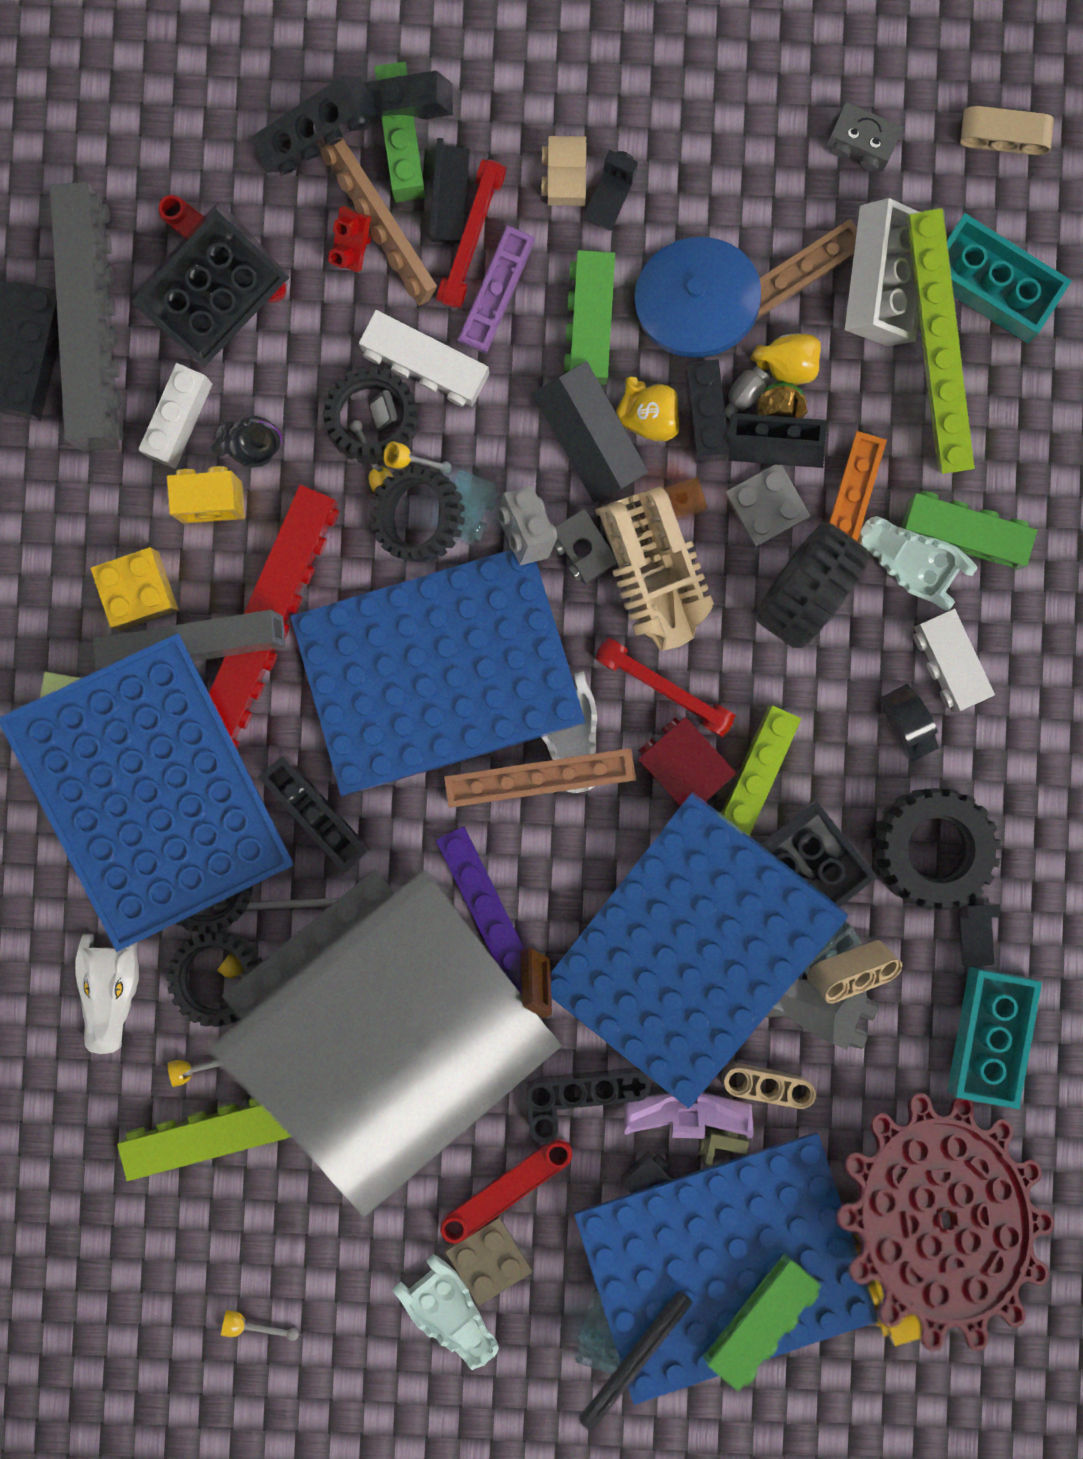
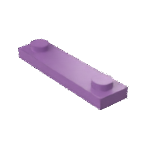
M508 225L506 226L459 335V343L482 353H488L536 241V237Z

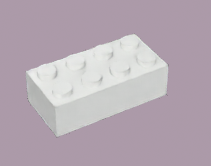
M890 198L860 205L845 323L846 331L885 346L915 342L919 321L906 217L909 214L918 213V211Z

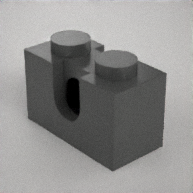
M585 509L555 527L557 540L554 548L560 556L565 553L572 564L568 565L567 568L576 582L582 580L586 586L618 565L616 557ZM579 542L587 543L591 548V553L586 557H578L573 551L575 544Z

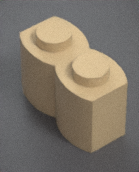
M549 136L548 146H542V165H548V176H542V196H548L549 206H585L586 136Z

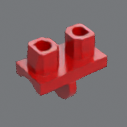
M347 206L339 207L338 219L334 220L333 232L335 233L333 249L329 251L328 257L330 264L340 268H347L356 273L362 271L366 245L370 244L372 235L369 233L371 216L357 213Z

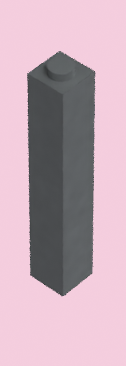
M272 610L93 638L91 658L95 665V670L99 671L177 633L180 634L193 661L286 647L283 616Z

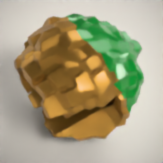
M785 381L769 385L757 399L759 415L804 418L805 414L808 413L807 400L802 391L796 385Z

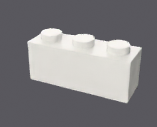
M176 363L138 449L142 454L176 469L212 387V383L206 375Z
M955 609L914 627L916 632L913 634L914 641L919 650L925 651L928 657V671L934 680L938 679L942 688L940 696L947 708H951L953 712L962 711L995 695Z

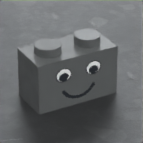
M846 102L826 148L830 149L839 158H850L860 162V165L866 170L883 172L904 127Z

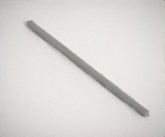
M339 898L249 902L246 910L331 906ZM215 904L213 909L216 912L223 911L229 904Z

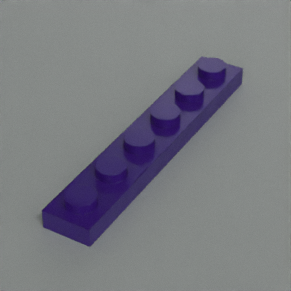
M465 826L437 839L436 842L495 962L522 995L520 951L525 948Z

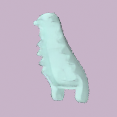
M878 516L871 517L864 524L859 534V543L872 553L873 556L878 557L879 564L887 570L889 575L896 577L897 583L900 586H903L907 592L933 602L946 611H949L955 602L946 593V590L958 572L961 570L966 575L972 576L978 568L965 553L952 544L897 527Z
M432 1254L427 1259V1263L432 1269L410 1289L402 1282H399L393 1287L392 1291L402 1302L415 1325L428 1337L436 1338L441 1346H445L451 1352L456 1351L471 1370L485 1366L497 1354L499 1349L498 1343L486 1328L463 1280L450 1265L437 1255Z

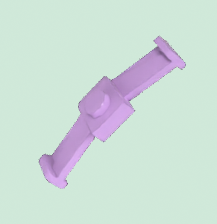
M668 1092L647 1096L641 1101L625 1103L624 1135H628L630 1132L672 1124V1138L704 1139L705 1125L753 1138L752 1104L703 1092L688 1109Z

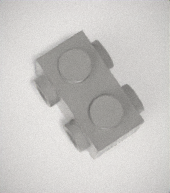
M533 486L503 493L496 514L519 565L549 558L557 540V532L555 526L549 523L543 500L537 497Z

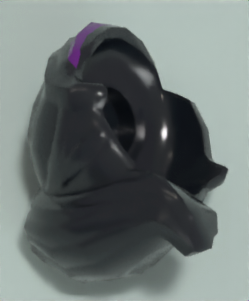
M259 416L245 417L236 422L222 423L215 432V442L211 446V450L219 456L229 454L235 461L246 468L263 467L270 462L273 455L282 445V434L274 424Z

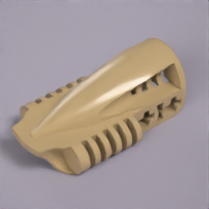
M655 487L595 509L597 516L600 515L606 537L619 566L612 573L614 577L620 575L623 577V579L616 582L617 587L626 586L627 590L620 593L621 598L630 597L631 599L624 603L625 609L634 608L635 610L628 614L629 620L638 619V622L632 625L635 636L647 635L653 639L660 651L681 647L692 640L695 636L697 625L707 617L714 602L711 594L703 596L702 592L707 591L709 588L707 583L699 585V581L705 579L703 573L696 574L695 570L700 569L701 565L699 562H691L692 559L697 557L696 551L690 553L687 551L688 548L694 545L692 540L684 542L670 499L665 490L661 487ZM640 500L642 506L636 508L634 502ZM642 512H644L645 515L644 519H641L639 515ZM644 525H648V531H646Z

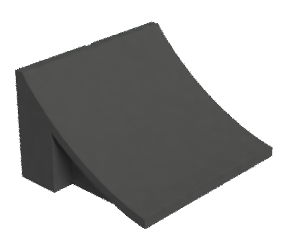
M425 869L396 894L380 874L373 870L223 994L222 997L242 1022L208 1050L289 1133L365 1218L562 1045L537 1014L522 1007V995Z

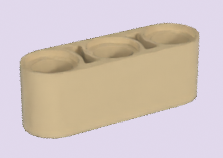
M983 106L968 107L963 113L960 143L971 148L1030 155L1047 154L1051 150L1054 118L1051 115Z
M877 940L816 963L808 972L807 979L828 1003H836L893 980L901 972L902 962L882 941Z
M741 1063L728 1064L721 1073L724 1087L731 1095L797 1109L810 1107L816 1098L814 1087L801 1075ZM736 1072L743 1073L745 1080L740 1086L733 1087L729 1085V1078L732 1074ZM772 1078L776 1081V1086L771 1092H761L760 1086L765 1079ZM797 1085H805L807 1088L806 1094L800 1099L792 1098L793 1088Z

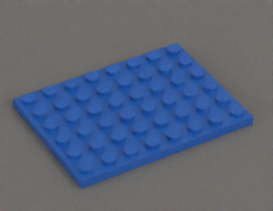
M513 550L290 616L342 797L586 724L537 562L520 566Z
M179 633L0 717V726L116 952L294 865Z
M692 792L551 972V996L554 1001L689 1109L847 920L849 914Z
M817 1132L574 1212L620 1364L677 1291H683L693 1301L692 1306L629 1384L628 1390L633 1405L719 1376L707 1365L703 1356L784 1253L820 1283L821 1287L818 1289L819 1295L816 1301L810 1307L805 1306L797 1316L799 1320L795 1328L790 1333L785 1332L777 1342L778 1348L771 1358L878 1322L867 1283H856L848 1275V1266L858 1255L850 1231L844 1230L836 1222V1213L842 1205L820 1136Z

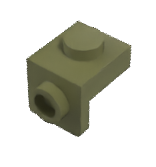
M708 1127L707 1136L700 1140L699 1155L703 1156L705 1165L712 1166L715 1148L747 1154L749 1140L743 1134Z

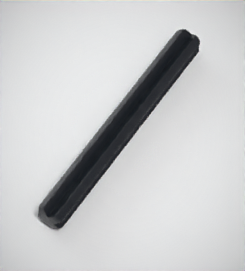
M681 1290L677 1291L580 1414L579 1422L587 1430L593 1431L692 1306L693 1301L686 1293Z

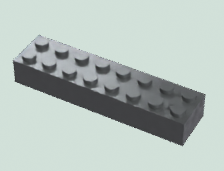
M89 182L51 184L50 198L65 440L82 452L118 450L119 440H123V427L117 417V409H121V395L119 390H116L115 378H119L120 371L118 360L114 359L113 347H117L118 339L116 329L112 328L111 316L116 314L114 298L110 297L109 285L114 284L113 270L111 266H108V254L112 253L111 239L109 235H106V223H110L109 207L107 204H104L100 194L95 192Z

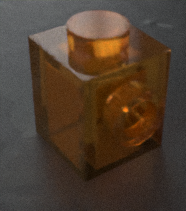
M698 477L664 488L670 499L677 521L703 513L708 507Z

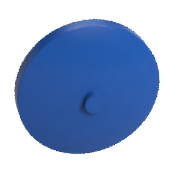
M711 237L685 238L659 250L645 264L635 288L637 317L645 334L663 350L689 358L713 356L735 346L752 329L761 305V285L753 263L734 245Z

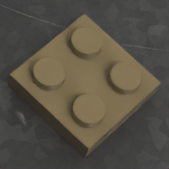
M500 1215L463 1241L454 1243L445 1250V1253L478 1306L533 1272L531 1265Z

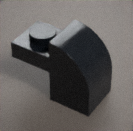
M908 683L880 697L886 719L899 734L905 755L911 763L939 749L935 736L938 733L936 725L927 707Z

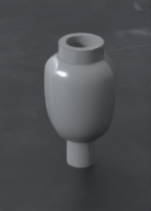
M755 366L752 371H744L731 387L728 395L730 403L724 409L725 416L731 420L732 413L747 411L757 404V399L764 392V389L767 387V381L770 379L759 367Z

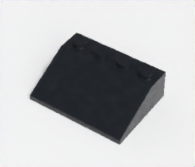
M217 202L134 292L131 302L205 367L289 279V276L250 232Z
M0 281V413L41 422L59 347L56 290L25 283Z
M817 801L813 802L760 844L839 907L878 878Z

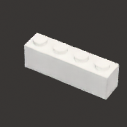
M375 310L359 341L360 348L364 352L363 356L369 361L378 365L382 361L392 366L391 371L406 379L410 375L420 380L419 385L426 390L435 393L438 389L448 394L447 399L461 407L464 404L473 407L489 376L488 366L378 310Z

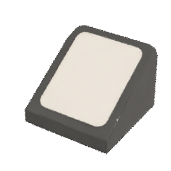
M382 391L369 403L378 432L398 427L400 424L390 391Z

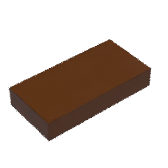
M527 947L520 951L522 1007L545 1018L552 1015L550 958Z

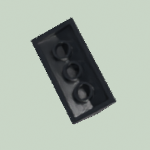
M587 361L532 392L594 503L623 489L648 473L646 466Z

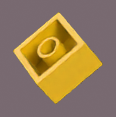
M227 467L208 468V473H196L194 469H181L176 471V475L167 476L170 515L181 523L245 519L243 483L232 471H228Z
M151 547L90 568L110 628L122 631L179 611L160 554Z

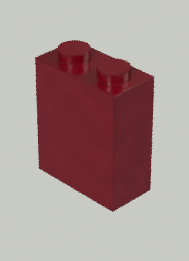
M674 717L661 729L665 734L657 742L651 738L638 750L642 755L637 761L679 807L682 806L692 792L706 802L737 774L686 717L680 721Z

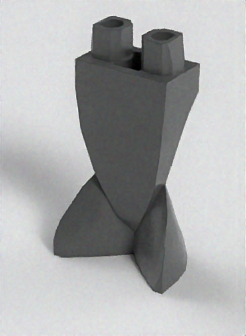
M798 977L765 1018L788 1016L803 1028L844 1049H848V1046L863 1049L868 1033L856 1028L859 1017L873 1021L879 1006L867 999V996L863 993L836 1003H828L807 978Z

